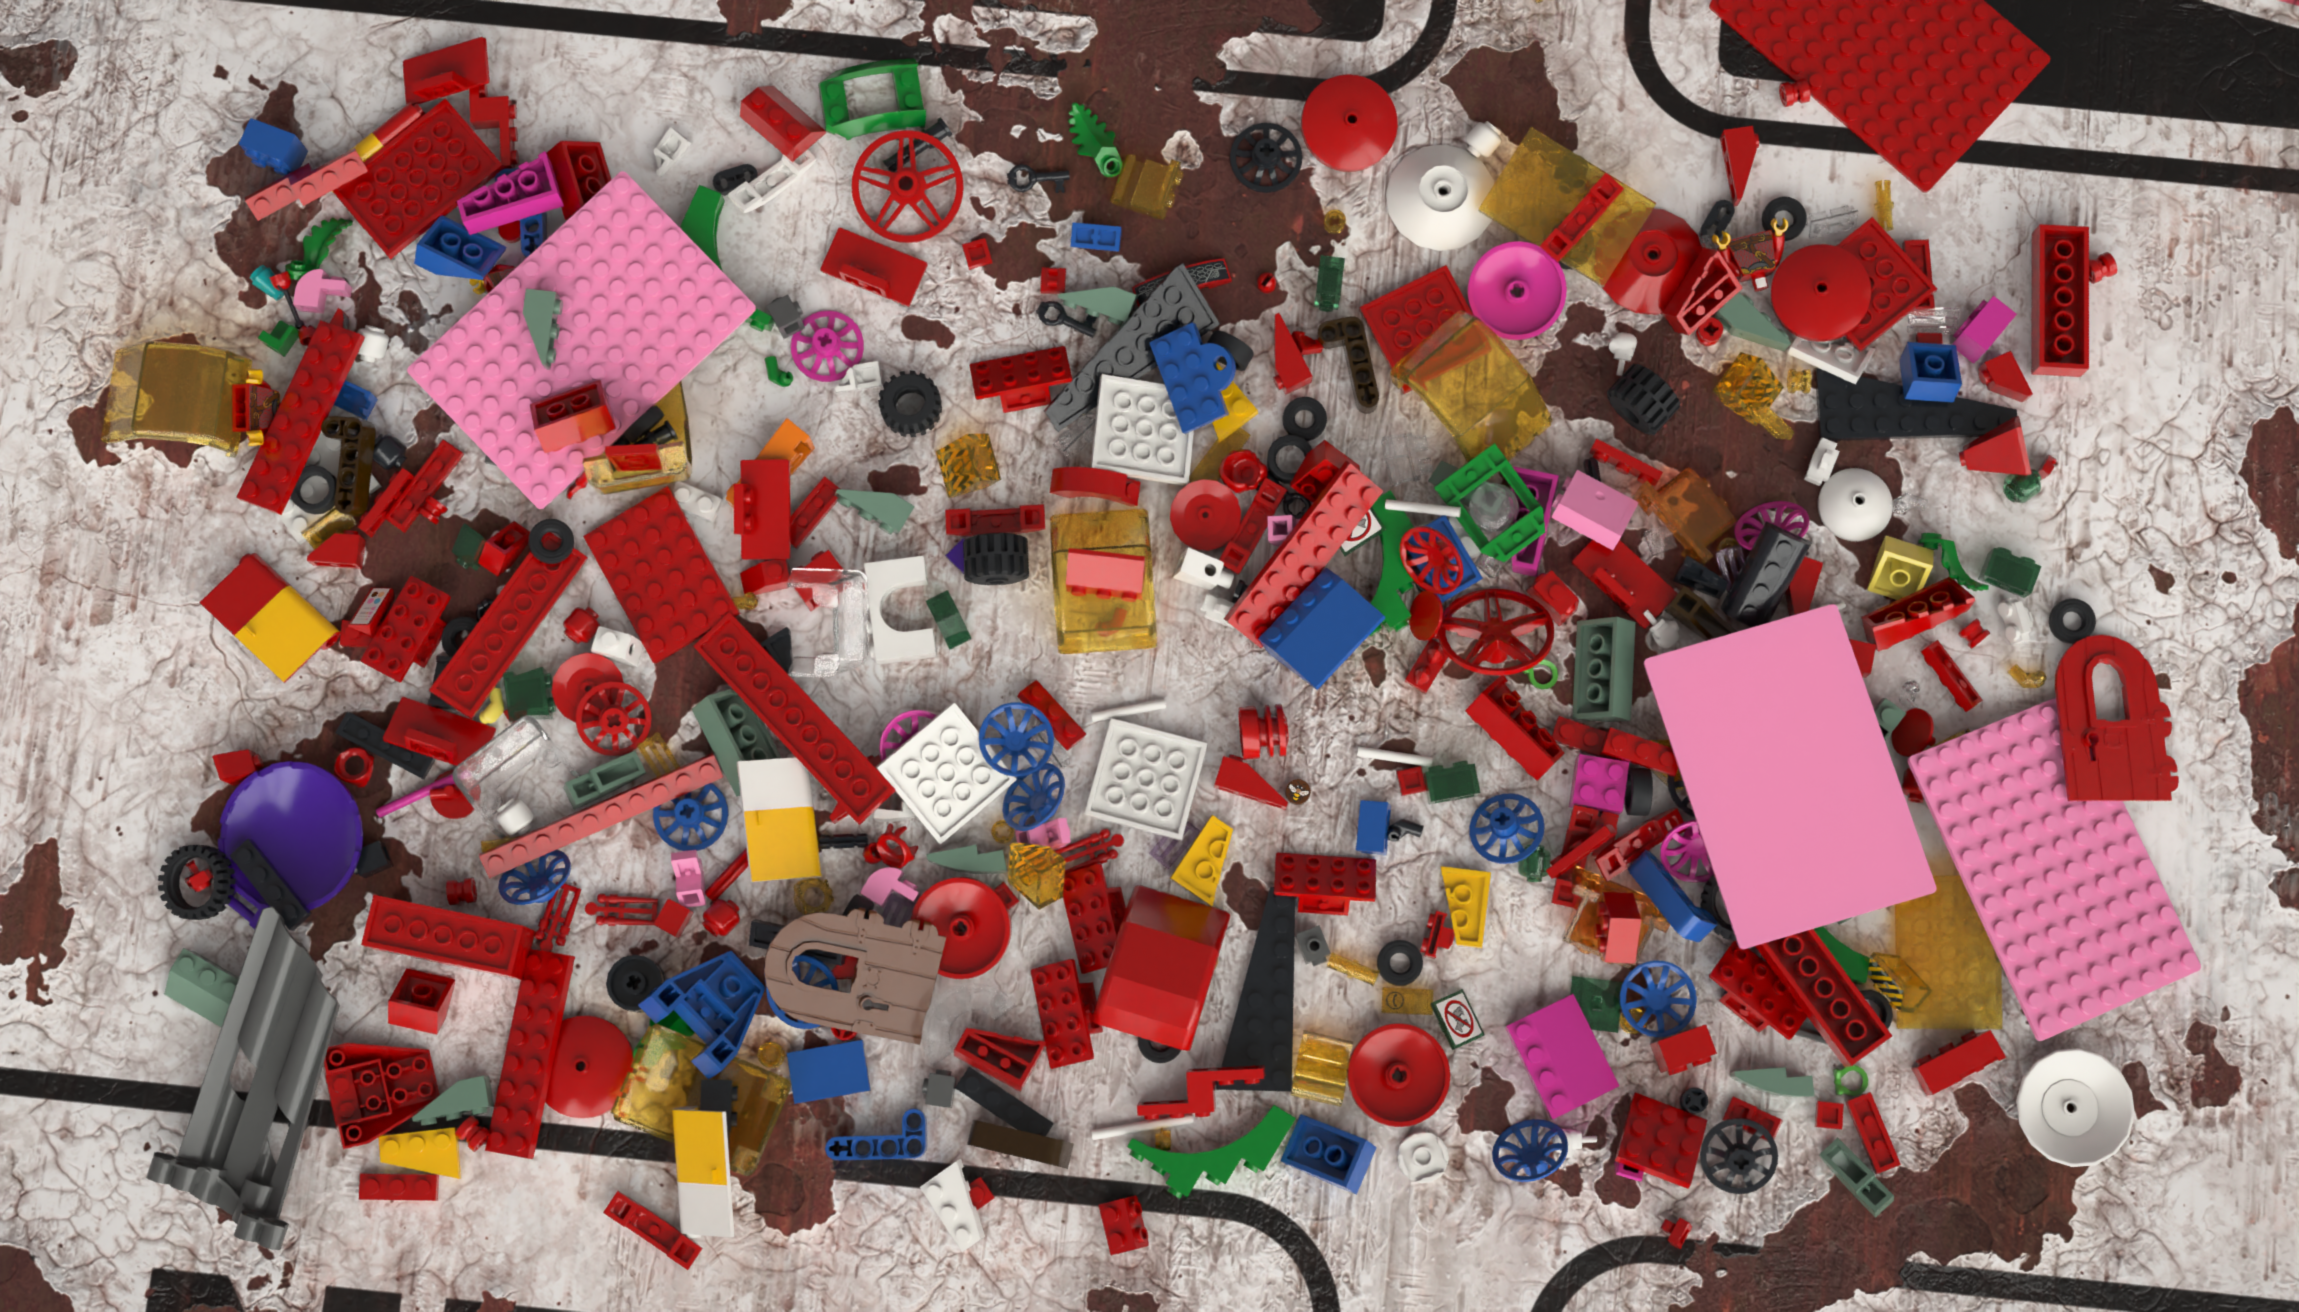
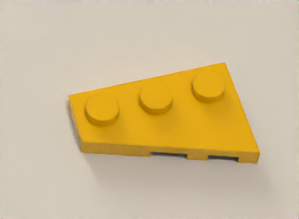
M1216 363L1218 370H1223L1222 367L1218 363ZM1233 381L1225 390L1221 391L1229 415L1212 422L1219 443L1258 414L1255 406Z
M1211 815L1170 876V879L1208 905L1213 906L1216 888L1219 884L1220 873L1226 858L1233 829Z
M1440 866L1457 946L1482 948L1491 872Z
M457 1128L380 1136V1162L461 1179L458 1137L455 1136Z

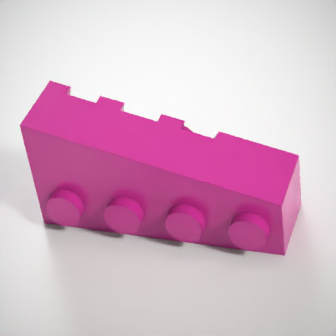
M546 151L539 154V158L532 162H525L519 165V169L506 176L504 174L498 177L497 181L489 186L484 185L457 201L462 222L470 235L564 206L553 166Z
M1512 466L1542 506L1545 533L1512 556V571L1537 577L1552 515V504L1555 501L1558 489L1559 476ZM1510 486L1512 525L1530 511Z

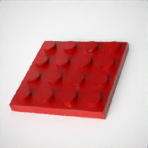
M1873 217L1836 245L1853 254L1863 264L1871 283V300L1866 315L1854 330L1845 335L1859 353L1938 289ZM1818 287V288H1817V290L1820 291V292L1826 291L1825 288H1824V289H1822L1821 287Z
M1447 265L1359 307L1363 319L1403 394L1447 374L1492 350Z

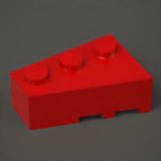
M1703 248L1662 314L1676 333L1689 336L1742 290L1743 287L1718 250Z
M966 1028L954 1049V1056L1021 1092L1043 1053L1046 1042Z
M1972 1030L1960 1037L1962 1041L1956 1045H1953L1952 1042L1938 1048L1939 1054L1933 1057L1927 1054L1916 1060L1918 1065L1911 1069L1926 1096L1934 1095L1961 1081L1968 1075L1983 1070L1985 1066L1994 1061L2005 1059L2006 1056L1992 1031L1975 1033Z

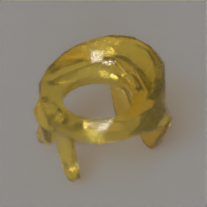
M818 878L804 879L793 886L794 905L803 915L826 912L834 901L833 891L829 887L827 879L824 882ZM810 887H817L824 893V901L817 907L809 906L804 900L805 891Z

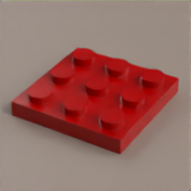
M1635 1092L1630 1103L1615 1161L1688 1189L1692 1183L1708 1120Z

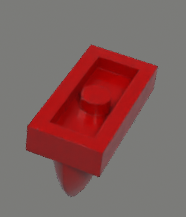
M1434 639L1428 641L1405 679L1406 683L1425 694L1448 659L1439 642Z

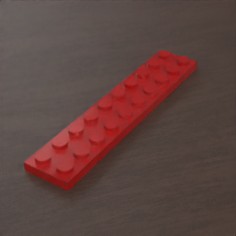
M730 612L693 646L859 825L895 792V788Z

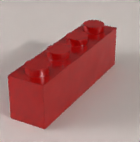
M1947 577L1862 616L1861 620L1867 642L1875 644L1878 652L1889 649L1892 645L1910 639L1916 634L1932 629L1938 624L1967 612L1974 604L1975 597L1953 578Z
M1501 675L1473 701L1465 712L1489 734L1491 739L1505 749L1507 754L1515 759L1525 769L1527 774L1538 781L1565 753L1545 728H1539L1535 714L1531 710H1525L1519 702L1521 699L1520 695L1516 690L1511 692L1506 685L1508 680L1504 675Z

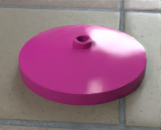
M1522 241L1503 243L1486 252L1474 266L1468 284V301L1476 320L1488 332L1506 340H1526L1548 330L1560 316L1567 294L1565 276L1559 263L1539 246ZM1519 288L1521 290L1519 297L1512 294L1513 289Z

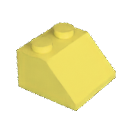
M1885 536L1875 560L1867 591L1899 600L1923 589L1933 567L1934 550Z

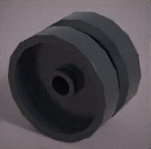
M640 955L626 956L614 963L608 972L606 981L608 995L614 1004L630 1012L644 1013L638 1005L657 986L666 981L667 977L661 966L653 960ZM637 980H641V982L638 984L639 988L636 989L634 987L635 982Z

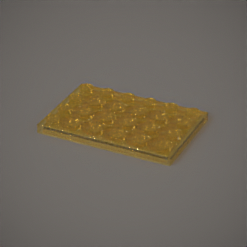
M1530 127L1478 211L1529 243L1540 246L1606 172ZM1613 176L1611 177L1624 190L1579 242L1560 260V262L1601 287L1605 286L1656 206V202Z
M1960 875L1933 876L1937 888L1934 893L1895 904L1896 984L1903 990L1901 1011L1897 1009V1029L2003 1030L2002 965Z

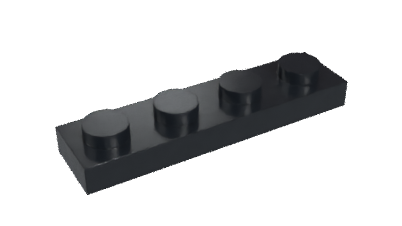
M347 711L335 732L336 734L425 780L436 760L435 758L385 742L383 740L385 730Z
M252 839L244 841L230 855L270 907L273 906L282 916L284 924L289 930L294 931L312 914Z
M758 919L752 920L749 946L768 950L770 942L785 925ZM818 949L805 950L799 954L811 956L821 962L839 966L845 964L846 955Z
M968 1067L955 1087L1017 1130L1047 1136L1054 1125L1053 1122L971 1067Z

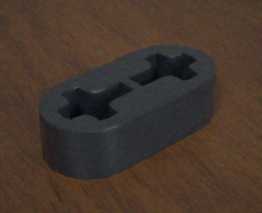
M743 164L716 173L713 177V186L716 192L721 193L723 196L728 195V193L746 181L743 178L745 172H749L751 175V180L747 181L750 183L759 176L756 168L750 164ZM722 179H726L728 182L726 188L720 185Z
M1720 200L1711 209L1699 231V237L1704 243L1714 244L1712 236H1707V230L1713 224L1717 226L1714 234L1719 239L1721 238L1722 231H1725L1735 213L1734 206L1730 201ZM1724 207L1727 209L1726 214L1719 220L1717 219L1719 210Z

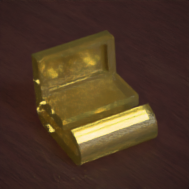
M1126 155L1110 198L1111 203L1164 220L1169 207L1172 208L1176 197V194H1174L1177 185L1180 186L1184 172L1181 171V162L1171 159L1170 165L1166 166L1146 159L1145 163L1136 161L1135 155Z
M1303 1030L1290 1095L1341 1107L1346 1088L1347 1068L1353 1048V1041Z

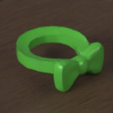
M1544 659L1538 664L1546 665L1550 668L1552 677L1548 683L1539 684L1536 682L1533 667L1522 672L1524 674L1527 673L1530 683L1535 688L1541 690L1554 686L1558 678L1556 666Z
M1853 1065L1844 1067L1841 1070L1838 1068L1833 1069L1836 1095L1840 1096L1844 1093L1848 1096H1857L1866 1090L1868 1077L1862 1068ZM1848 1071H1856L1861 1075L1862 1085L1858 1090L1851 1091L1841 1085V1077Z

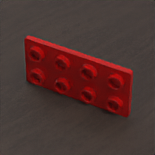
M478 37L404 60L403 73L406 105L411 103L414 106L416 103H425L488 84L490 77L486 38Z
M838 228L820 270L822 273L909 307L928 264L923 260L843 228Z
M1065 346L980 361L969 365L976 400L1000 396L1003 413L1049 405L1051 403L1049 386L1072 382Z
M741 460V484H733L734 534L741 535V558L743 560L790 559V460Z
M1592 540L1572 561V564L1643 629H1646L1651 624L1643 613L1649 610L1654 618H1656L1678 594L1620 540L1614 550Z
M410 576L362 656L361 662L399 683L402 682L413 662L425 668L440 643L442 632L447 623L439 618L450 601L451 596L414 576Z
M402 697L386 729L383 740L452 765L478 772L496 734V728Z
M1277 852L1275 857L1274 894L1299 897L1298 912L1348 916L1350 900L1375 902L1376 859Z
M1095 864L1058 877L1082 974L1107 968L1120 924L1126 911L1121 887L1107 888L1102 865Z
M1737 941L1731 943L1709 974V978L1726 990L1719 1001L1759 1033L1770 1025L1787 1040H1791L1807 1018L1772 968L1750 949L1739 948Z
M1074 959L1031 969L1050 1068L1055 1069L1094 1059L1090 1035L1102 1033L1103 1028L1101 1025L1093 1022L1097 1004L1093 982L1079 983Z

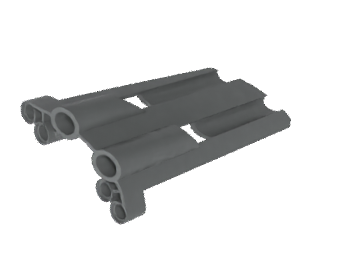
M273 906L263 908L179 1153L176 1156L154 1152L146 1178L157 1183L169 1184L172 1188L189 1192L205 1203L220 1207L232 1215V1220L237 1224L234 1232L235 1237L249 1242H257L260 1246L268 1249L281 1250L289 1224L279 1217L340 1005L337 999L324 986L321 980L323 975L301 942L299 943L292 937L284 924V919ZM240 1047L248 1060L257 1068L246 1101L238 1097L230 1083V1075ZM279 1106L291 1124L276 1164L270 1150L268 1134Z

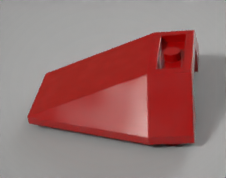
M344 1043L328 1047L323 1069L334 1121L343 1150L369 1144L416 1115L440 1096L428 1049Z

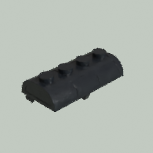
M1766 521L1721 605L1722 611L1731 618L1750 627L1769 623L1812 542Z

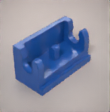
M1073 222L1070 247L1119 252L1122 228Z
M345 380L334 406L367 421L378 399L370 391Z
M1360 800L1356 851L1387 856V832L1390 826L1391 805L1388 802Z

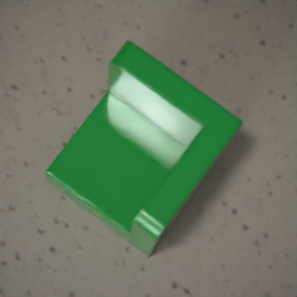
M279 321L270 334L263 330L258 337L264 345L283 357L287 355L299 338L298 330L283 321Z

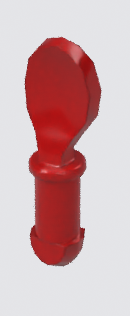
M587 467L580 477L575 480V483L568 488L566 493L567 499L571 500L578 490L587 486L588 481L594 474L593 468Z

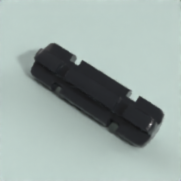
M857 833V836H854V834H833L832 837L830 835L819 836V847L821 849H830V847L834 849L854 848V846L863 848L869 843L866 833Z

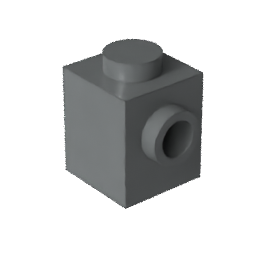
M788 295L778 297L766 305L783 339L805 329L800 317L803 311L797 301L792 303Z
M1320 925L1295 935L1306 965L1312 963L1314 967L1327 962L1326 957L1330 956L1331 953Z
M936 1069V1074L930 1073L929 1079L924 1078L922 1093L926 1094V1105L952 1108L957 1079L951 1076L952 1071Z

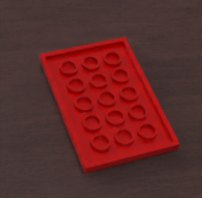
M445 98L367 159L364 164L368 172L334 189L333 192L391 260L430 229L441 215L446 216L458 206L457 201L484 186L505 167Z
M666 486L583 536L654 664L704 636L728 612L735 617L741 614L669 486Z

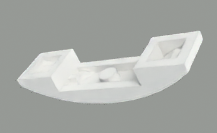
M808 149L794 162L783 154L781 161L750 183L747 181L728 193V197L743 213L752 211L787 189L817 159Z

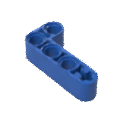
M519 168L501 170L496 174L495 182L498 177L504 174L507 176ZM546 212L520 219L521 250L525 258L534 252V244L532 242L538 248L547 240ZM532 225H539L535 232H529V228Z
M1645 850L1628 867L1632 877L1673 929L1683 938L1701 942L1717 926L1718 923L1715 918L1705 909L1694 905L1662 863L1650 851Z
M918 1109L906 1111L902 1118V1135L833 1137L826 1143V1154L829 1158L839 1161L921 1158L927 1151L926 1115ZM914 1113L919 1114L921 1117V1124L917 1128H911L908 1124L909 1116ZM918 1139L922 1145L920 1152L917 1154L910 1153L908 1149L910 1141ZM853 1140L851 1144L853 1156H849L850 1151H840L839 1156H837L836 1152L832 1151V1147L836 1146L838 1141L841 1146H850L849 1141ZM865 1140L870 1144V1151L862 1156L858 1153L857 1146L861 1141ZM887 1140H892L896 1144L895 1152L890 1155L885 1154L883 1151V1144Z

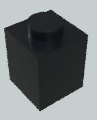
M376 841L361 849L360 858L354 871L356 875L359 874L363 878H368L394 866L385 843Z

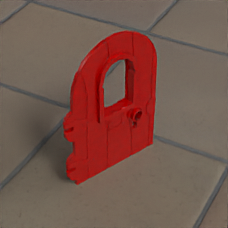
M2095 635L2075 642L2064 652L2055 673V694L2068 801H2172L2171 792L2178 788L2179 777L2171 776L2170 772L2176 773L2178 769L2175 760L2171 756L2166 755L2165 738L2171 734L2172 722H2164V718H2171V713L2168 706L2160 702L2156 677L2149 662L2138 649L2117 637ZM2099 663L2110 664L2118 672L2120 681L2123 684L2122 696L2125 720L2113 722L2097 719L2092 674L2093 668ZM2090 748H2092L2093 761L2090 758Z

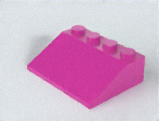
M1574 994L1505 1026L1550 1120L1619 1087Z

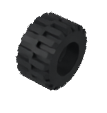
M910 370V374H905V371H901L898 377L892 375L890 377L891 381L889 383L885 381L883 384L884 390H880L879 393L880 400H878L885 424L890 426L891 431L894 433L900 432V435L906 437V434H910L911 438L916 437V433H921V436L925 435L928 428L932 430L935 427L934 423L939 422V414L942 413V401L937 386L934 385L930 377L927 379L925 374L921 372L917 375L915 371ZM908 393L919 394L925 400L923 408L913 415H904L896 409L898 400Z

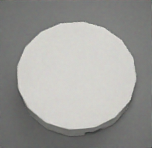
M1423 1131L1413 1133L1403 1140L1398 1149L1397 1160L1404 1176L1414 1182L1428 1183L1442 1176L1447 1167L1449 1156L1447 1147L1442 1139L1432 1133Z

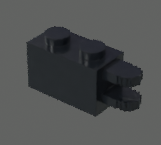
M701 1080L700 1110L726 1111L728 1151H730V1132H733V1127H737L738 1112L733 1111V1101H738V1086H734L733 1080Z

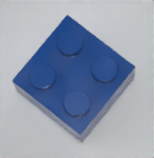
M250 118L239 142V145L245 151L244 154L252 159L251 162L261 168H265L267 165L283 176L300 168L308 153L306 147L295 134Z
M1907 342L1899 360L1905 399L1954 402L1962 385L1956 345Z

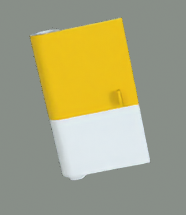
M789 754L787 758L738 761L737 769L750 883L786 879L804 881L821 878L810 773L794 754Z
M697 1106L673 1108L680 1231L682 1234H686L687 1238H697L702 1235L734 1237L726 1111L698 1110Z

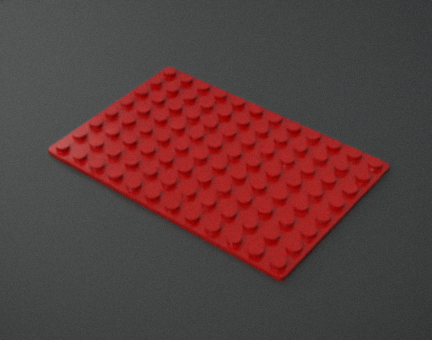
M1712 0L1709 5L1711 11L1790 79L1796 82L1798 79L1805 78L1809 85L1811 97L1923 193L1931 190L2051 60L2047 53L1984 0Z

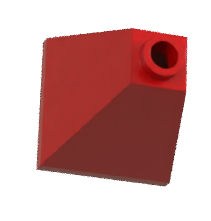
M2019 416L2013 417L1963 446V451L1959 452L1961 466H1967V470L2017 475L2032 474Z

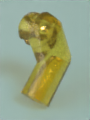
M754 593L732 597L738 609L754 610L758 605V599Z
M2017 664L2007 671L2023 688H2039L2045 684L2047 679L2043 671L2025 673Z

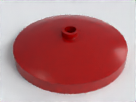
M1338 75L1319 84L1306 100L1301 114L1302 137L1311 154L1325 166L1342 172L1362 171L1377 164L1389 152L1395 141L1398 129L1397 113L1390 96L1380 85L1359 75ZM1349 118L1354 119V121H1353L1354 123H1350V122L1348 121V119H1349Z
M1827 244L1806 246L1790 254L1779 265L1771 285V304L1779 322L1792 334L1809 341L1825 342L1847 335L1863 320L1871 300V283L1863 264L1850 252ZM1818 287H1821L1822 289L1825 288L1826 291L1820 292V291L1817 290V288H1818Z
M953 877L934 884L918 899L911 915V920H920L918 929L922 930L924 921H927L937 928L938 935L946 936L938 974L944 977L969 979L984 974L1002 959L1010 943L1012 923L1007 905L996 890L974 878ZM961 922L967 925V930L962 931L960 929Z
M575 1016L563 1020L545 1103L560 1114L581 1119L601 1116L618 1106L630 1091L636 1071V1062L633 1059L634 1050L627 1036L616 1025L599 1017ZM584 1062L585 1069L580 1071L577 1068L578 1064Z
M1388 1024L1369 1032L1355 1046L1348 1063L1347 1081L1354 1102L1366 1116L1386 1126L1407 1127L1423 1122L1440 1108L1446 1098L1450 1085V1067L1443 1048L1429 1033L1409 1024ZM1395 1071H1398L1401 1074V1078L1399 1081H1397V1079H1393L1392 1074H1394Z

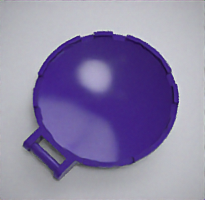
M291 761L279 762L252 773L232 793L220 819L222 825L220 839H218L219 852H223L226 855L224 859H229L232 863L228 868H234L235 874L230 875V878H236V884L230 885V888L235 889L233 895H228L232 900L227 905L249 922V926L254 930L262 909L270 906L230 857L244 841L252 839L309 910L325 904L344 888L353 875L360 858L363 829L358 806L349 790L336 776L313 764ZM236 892L254 905L258 911L254 913L234 897Z

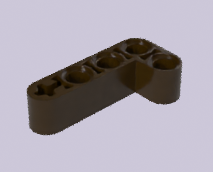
M1355 316L1323 322L1318 328L1317 340L1325 349L1343 346L1356 407L1364 414L1374 412L1378 405L1379 392L1363 322ZM1354 326L1359 332L1351 335L1346 332V328ZM1324 331H1331L1334 337L1332 339H1325L1322 333ZM1358 349L1364 355L1360 358H1355L1351 355V351ZM1360 372L1366 373L1369 379L1360 381L1356 378V374ZM1368 389V399L1372 400L1371 404H1367L1366 400H1363L1365 395L1364 390Z
M329 416L322 422V433L328 438L341 441L335 508L339 513L356 517L361 516L365 513L368 506L376 429L374 424L362 419Z
M973 1120L967 1145L1068 1169L1074 1143Z

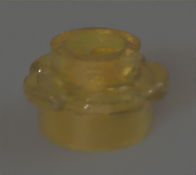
M1161 1127L1160 1133H1155V1148L1171 1151V1130H1163V1127Z

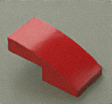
M1734 1096L1722 1119L1723 1121L1732 1118L1753 1120L1766 1128L1773 1139H1775L1783 1122L1782 1119ZM1743 1125V1131L1751 1135L1757 1131L1750 1126ZM1764 1135L1760 1137V1139L1768 1142Z

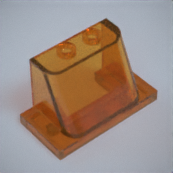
M1689 467L1658 490H1655L1646 481L1633 496V499L1639 502L1638 505L1648 517L1654 512L1685 549L1681 554L1684 558L1689 556L1703 566H1706L1713 557L1707 548L1736 524V519L1729 511L1727 502L1721 496L1717 497L1711 490V484L1704 477L1700 478Z
M1575 866L1572 872V893L1578 895V898L1562 935V941L1577 947L1584 954L1592 953L1599 956L1604 961L1602 952H1598V939L1594 938V925L1599 924L1597 903L1602 902L1603 892L1633 893L1641 916L1636 962L1615 963L1633 970L1654 928L1667 933L1670 927L1669 922L1647 895L1612 880L1607 882L1602 876Z

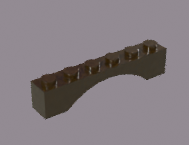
M1683 586L1665 610L1705 641L1738 632L1724 621L1705 600L1686 586Z

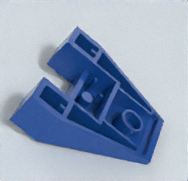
M729 951L667 979L657 986L638 1006L655 1024L669 1015L672 1010L686 1022L706 1044L691 1062L709 1080L721 1072L738 1054L766 987L732 951Z

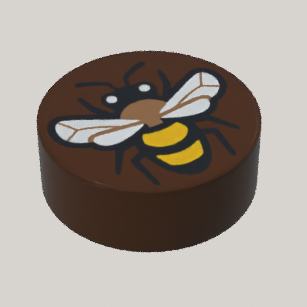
M1301 779L1289 782L1285 790L1287 800L1294 805L1306 803L1311 794L1310 786Z

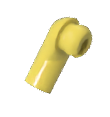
M500 688L493 689L489 695L490 704L479 714V719L483 724L494 723L504 711Z

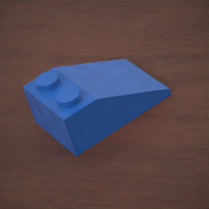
M441 215L417 243L414 264L436 275L483 280L506 251L507 247L480 233L470 235L465 226Z
M1300 1114L1280 1161L1357 1195L1377 1147L1366 1139Z

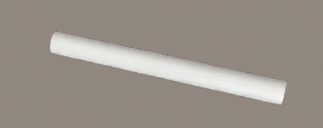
M1192 1113L1185 1114L1183 1118L1165 1117L1094 1129L1091 1132L1093 1140L1192 1124L1194 1121Z

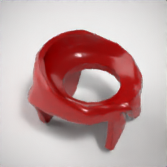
M362 747L349 748L341 752L336 758L334 775L346 783L364 788L372 775L374 757L370 756ZM352 756H359L364 760V769L357 775H350L345 770V763Z
M890 823L885 833L881 834L877 840V850L883 863L891 868L898 869L914 860L918 846L909 847L905 841L899 838L907 830L906 826L896 829L893 833L894 827ZM887 840H892L899 846L890 849L887 845Z

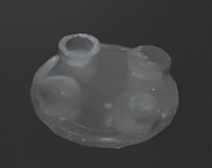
M1489 483L1477 488L1473 493L1469 503V510L1472 519L1482 531L1494 532L1502 531L1512 525L1517 518L1519 505L1515 494L1507 486Z

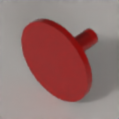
M1423 591L1416 596L1411 605L1410 629L1418 640L1439 639L1438 631L1443 618L1442 603L1437 594Z
M1920 708L1906 711L1905 716L1892 731V745L1898 754L1911 757L1922 752L1928 745L1933 746L1935 744L1936 738L1932 736L1934 724L1931 715Z
M460 769L448 770L440 774L435 779V781L444 778L454 772H457ZM473 775L445 788L430 789L432 806L440 815L449 819L467 817L477 808L481 798L479 783Z

